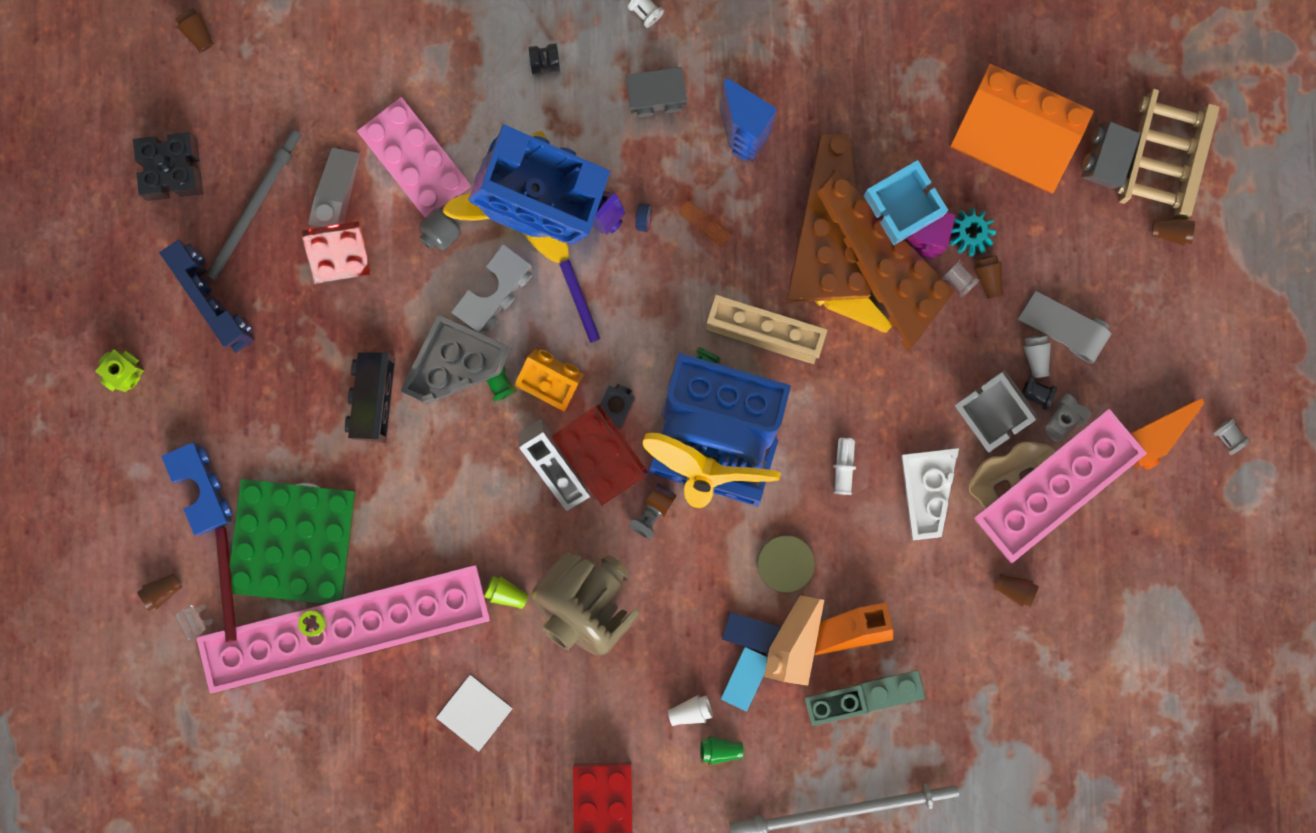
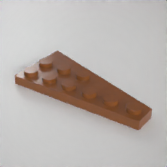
M822 134L818 139L811 184L808 188V198L803 212L796 247V257L791 271V282L785 303L867 299L871 296L870 286L856 263L859 261L852 247L848 248L843 240L846 237L838 223L832 221L817 194L818 189L837 170L856 189L849 134Z
M837 170L828 177L818 189L817 194L832 221L838 223L846 237L843 239L848 248L852 247L859 260L856 262L877 301L884 304L890 315L888 320L893 328L897 327L903 338L901 343L904 349L908 350L914 346L955 291L905 240L893 246L880 224L883 217L877 218L866 199Z

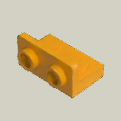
M534 349L527 357L515 382V386L565 412L585 375L579 372L576 366L556 360L550 352Z

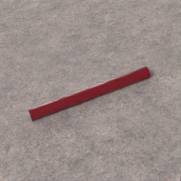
M220 527L215 529L225 642L237 641L227 528Z

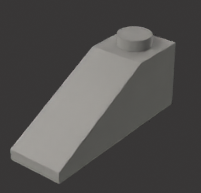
M337 148L331 149L314 197L308 225L313 230L342 236L360 153Z
M542 418L518 433L520 450L566 511L590 497V493L560 443Z

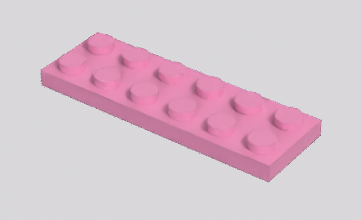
M1108 409L974 517V519L1008 561L1013 563L1147 453L1113 412Z

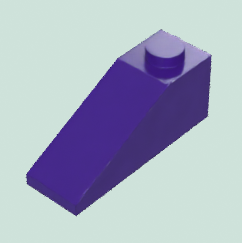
M603 192L592 224L602 234L614 233L623 223L621 218L625 215V211L619 197L615 193Z

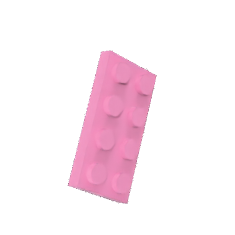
M402 97L357 130L362 139L424 217L436 208L443 209L444 205L451 199L460 196L471 187L465 176Z

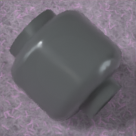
M436 208L420 222L419 230L422 235L419 239L430 250L433 247L439 250H446L460 236L461 230L459 226H461V222L458 219L445 215L442 209Z

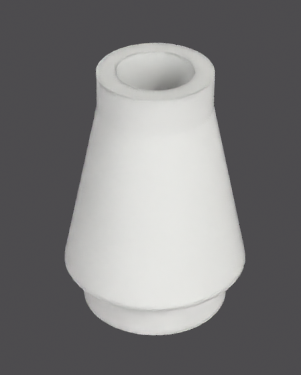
M696 695L678 706L668 709L672 726L706 723L707 719L713 717L707 696L700 697Z

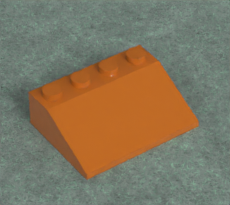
M989 64L950 147L1053 194L1094 111Z

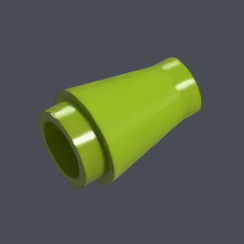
M492 576L484 597L490 599V603L523 609L529 593L522 591L502 576H499V578Z

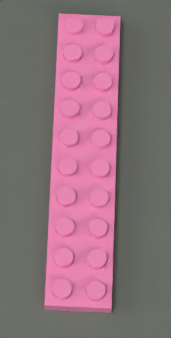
M477 565L239 626L236 627L237 641L225 642L224 631L204 635L196 639L211 694L488 622L491 619ZM306 611H319L326 618L325 630L317 636H305L298 627L300 616ZM312 615L311 619L307 617L305 623L309 625V631H312L313 628L318 629L320 625L316 622L317 617Z

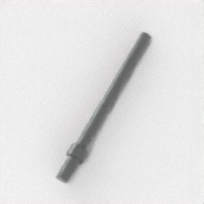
M292 129L282 147H278L272 156L274 158L272 164L206 276L215 281L217 280L284 164L288 165L293 157L291 153L302 136L297 131Z

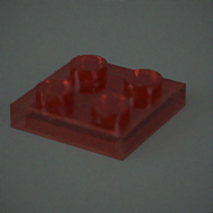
M359 221L302 230V238L315 283L371 274V265Z

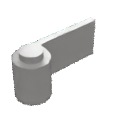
M1035 291L1018 319L1023 324L1067 346L1071 353L1091 364H1094L1111 336V332L1108 330L1110 326L1098 318L1091 320Z

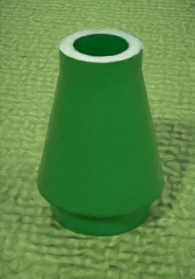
M711 736L708 739L701 740L700 758L702 763L714 765L743 759L744 749L742 742H734Z

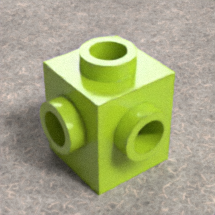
M114 349L112 352L109 351L101 357L98 362L99 367L95 372L102 377L99 381L112 392L115 389L127 392L139 382L140 375L144 370L137 365L139 360L130 352L125 350L122 353ZM119 367V372L113 375L114 371Z

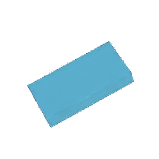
M744 647L720 699L747 712L764 676L768 657Z

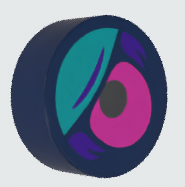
M640 203L638 205L635 222L637 231H649L652 214L651 204Z

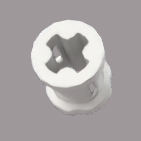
M631 0L627 6L630 11L634 10L644 21L646 28L651 27L657 22L665 11L662 7L658 8L651 0Z

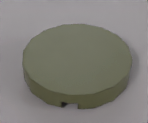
M780 536L771 539L763 546L758 556L757 568L761 579L768 587L778 592L790 593L800 590L810 581L814 573L815 560L811 549L804 541L794 536Z

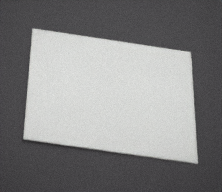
M469 675L436 718L479 752L513 708Z

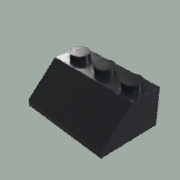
M358 352L357 359L352 360L351 376H355L354 388L350 387L348 392V404H352L351 416H346L345 433H349L348 438L352 440L386 443L396 361L389 353Z

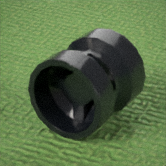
M557 43L548 44L545 48H539L538 46L528 47L532 75L541 74L545 70L560 72ZM544 52L547 55L548 66H545Z

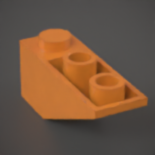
M887 602L856 608L821 621L814 656L892 641L893 628Z

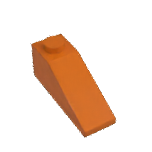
M1202 398L1194 400L1130 432L1147 453L1133 465L1134 468L1143 466L1145 470H1148L1161 463L1159 458L1170 451L1204 405Z

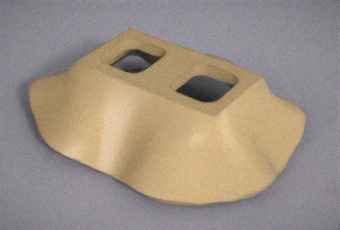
M1036 442L1016 444L1007 455L989 457L982 462L969 484V492L986 509L998 499L994 490L995 484L1007 480L1010 486L1013 487L1021 480L1019 477L1020 472L1028 468L1035 469L1056 451L1050 445Z

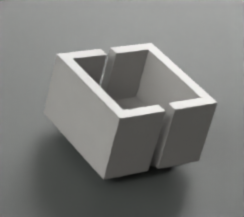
M1005 369L981 386L983 392L978 387L954 405L988 453L1011 437L1010 428H1012L1011 430L1015 435L1038 417Z

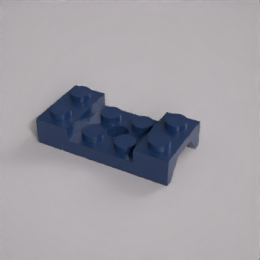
M177 240L159 252L224 348L231 346L233 351L237 353L255 341L250 334L254 330L245 317L242 318L239 314H232L225 309L219 300L216 301L210 296L209 293L212 292L210 285L203 277L200 278L201 275L207 272L203 266L206 260L197 248H194L190 243L186 245Z

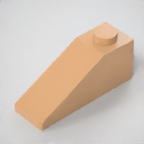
M799 596L769 648L764 677L794 684H809L824 600Z

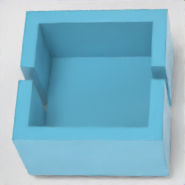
M918 160L870 187L864 194L877 218L883 216L880 224L893 246L940 219L948 211L935 188L931 189L927 195L924 194L923 191L932 182Z

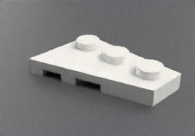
M959 448L901 455L911 540L942 537Z

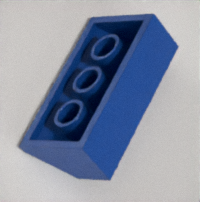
M726 78L723 84L720 110L729 148L733 149L731 153L742 161L749 159L753 162L771 134L777 108L729 78Z

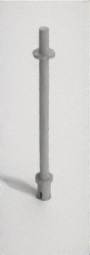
M925 783L923 784V791L770 819L760 817L759 814L754 815V819L729 822L731 833H767L770 830L919 803H926L927 808L931 809L933 808L932 801L958 797L959 792L957 785L930 790L929 785Z

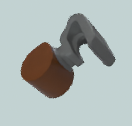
M657 483L644 504L646 505V510L639 519H632L628 527L650 541L654 535L653 524L658 516L665 517L677 495Z

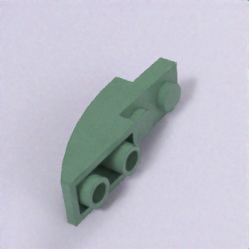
M918 669L805 697L811 725L815 726L868 714L875 710L926 699V694Z

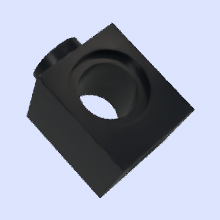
M617 384L615 388L609 385L594 417L621 430L635 402V397L631 396L632 390L620 384ZM613 398H620L625 403L624 409L619 413H613L608 409V403Z

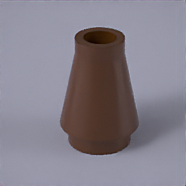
M195 8L185 11L175 19L178 23L177 28L198 49L199 53L214 45L202 14L197 13Z
M1188 218L1154 220L1152 237H1158L1185 246V243L1192 244L1195 221H1189Z
M997 255L975 260L976 267L974 270L986 293L987 299L1004 295L1002 289V261H998Z
M173 573L167 577L142 585V589L137 591V594L148 611L154 608L157 610L183 587Z
M1000 574L994 590L1001 592L1022 607L1024 605L1031 607L1039 586L1033 584L1032 580Z

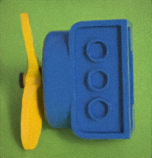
M503 124L498 137L491 142L488 152L481 162L471 193L451 199L444 205L442 210L445 215L453 219H491L523 233L529 242L546 258L556 263H562L569 256L567 243L574 244L589 235L610 170L576 156V152L571 149L557 148L550 145V141L546 139L543 131H537L530 136Z
M678 353L662 407V416L665 420L662 434L646 433L643 439V446L653 457L671 470L687 477L684 495L692 507H705L712 499L715 486L726 482L778 481L781 472L761 468L766 449L772 445L782 424L791 385Z

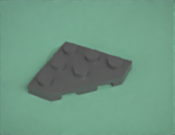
M437 315L401 392L426 404L433 403L500 375L512 348L443 316Z

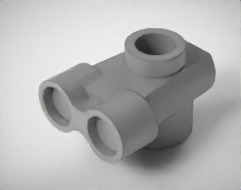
M1064 394L1057 402L1056 406L1058 409L1046 424L1045 432L1050 439L1062 441L1078 425L1083 426L1091 417V412L1087 407L1079 405L1072 395Z

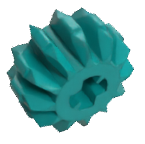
M970 208L968 215L963 210L958 212L959 219L955 218L953 224L955 228H952L950 235L956 237L949 242L951 246L957 243L961 245L957 253L961 254L967 248L968 256L973 257L975 249L982 255L986 252L985 246L991 247L994 242L989 237L995 236L996 230L988 229V227L994 223V220L989 219L985 222L983 220L986 216L985 211H982L978 216H976L975 208ZM970 226L974 227L973 231L977 230L978 234L974 238L969 237L970 233L966 234V230Z

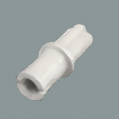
M839 438L837 461L836 465H833V468H836L833 494L852 495L853 470H856V467L853 466L855 440L852 438Z

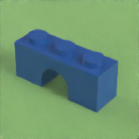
M192 442L161 456L172 483H181L193 479L200 488L198 500L193 505L183 509L194 535H204L232 522L230 515L233 514L232 508L227 499H222L219 489L222 488L221 482L215 472L211 473L208 465L211 459L204 446L201 447L200 444Z

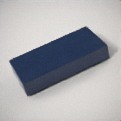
M730 612L722 640L768 653L781 627Z

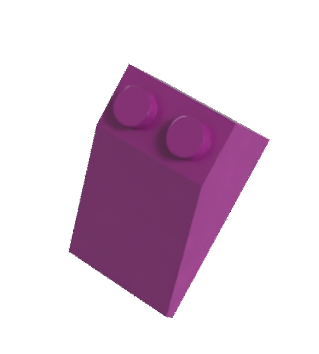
M947 212L940 219L904 240L915 251H918L921 257L934 259L935 256L939 257L948 247L956 215Z

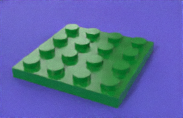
M241 479L230 560L233 594L321 604L343 600L356 492Z

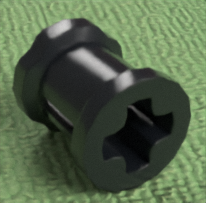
M1029 376L1021 393L1026 399L1042 405V409L1047 410L1053 402L1057 387H1048L1035 381L1034 377Z

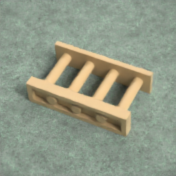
M1153 89L1147 96L1142 97L1138 112L1142 113L1137 132L1141 134L1123 188L1117 189V193L1121 194L1119 203L1125 204L1134 194L1172 205V208L1175 209L1174 218H1188L1193 212L1220 107L1208 104L1197 113L1156 102L1159 90ZM1153 113L1193 124V127L1196 128L1194 138L1188 140L1149 129ZM1146 140L1186 151V154L1189 155L1187 165L1184 164L1181 167L1142 156ZM1139 167L1178 177L1179 181L1182 182L1180 192L1174 194L1135 183Z
M715 295L705 331L814 364L816 358L818 359L828 330Z

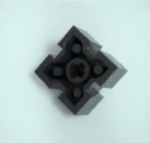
M190 132L167 135L168 142H162L156 136L133 139L135 162L143 167V172L136 173L139 196L146 201L170 199V191H174L180 197L203 194L201 172L193 166V162L200 161L198 140Z

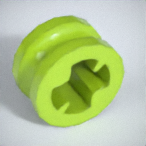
M306 611L299 618V630L305 636H317L325 630L326 618L319 611ZM312 615L317 617L316 622L320 625L318 629L313 628L312 631H309V625L305 623L307 617L311 619Z

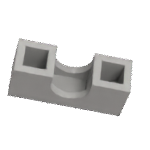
M504 244L486 266L488 271L498 278L496 292L489 297H479L468 289L451 312L455 317L480 334H483L484 331L489 333L498 322V319L495 318L501 309L506 311L515 299L513 293L519 286L523 288L533 275L530 273L532 270L531 264Z

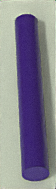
M570 260L564 261L559 265L590 343L596 342L601 338Z

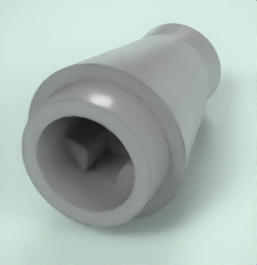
M1041 335L1024 338L1025 345H1023V349L1032 371V377L1049 376L1051 342H1048V336Z

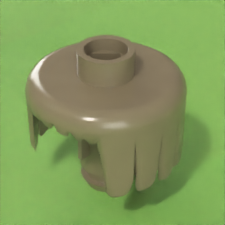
M567 552L559 558L532 591L534 604L548 620L542 627V630L553 642L567 651L574 644H577L594 655H605L616 645L639 616V610L635 608L627 617V611L623 609L613 617L618 606L612 604L606 607L622 588L621 581H627L629 571L620 561L612 556L602 558L603 564L601 566H594L593 561L584 559L579 562L582 557L581 555H572L573 552Z

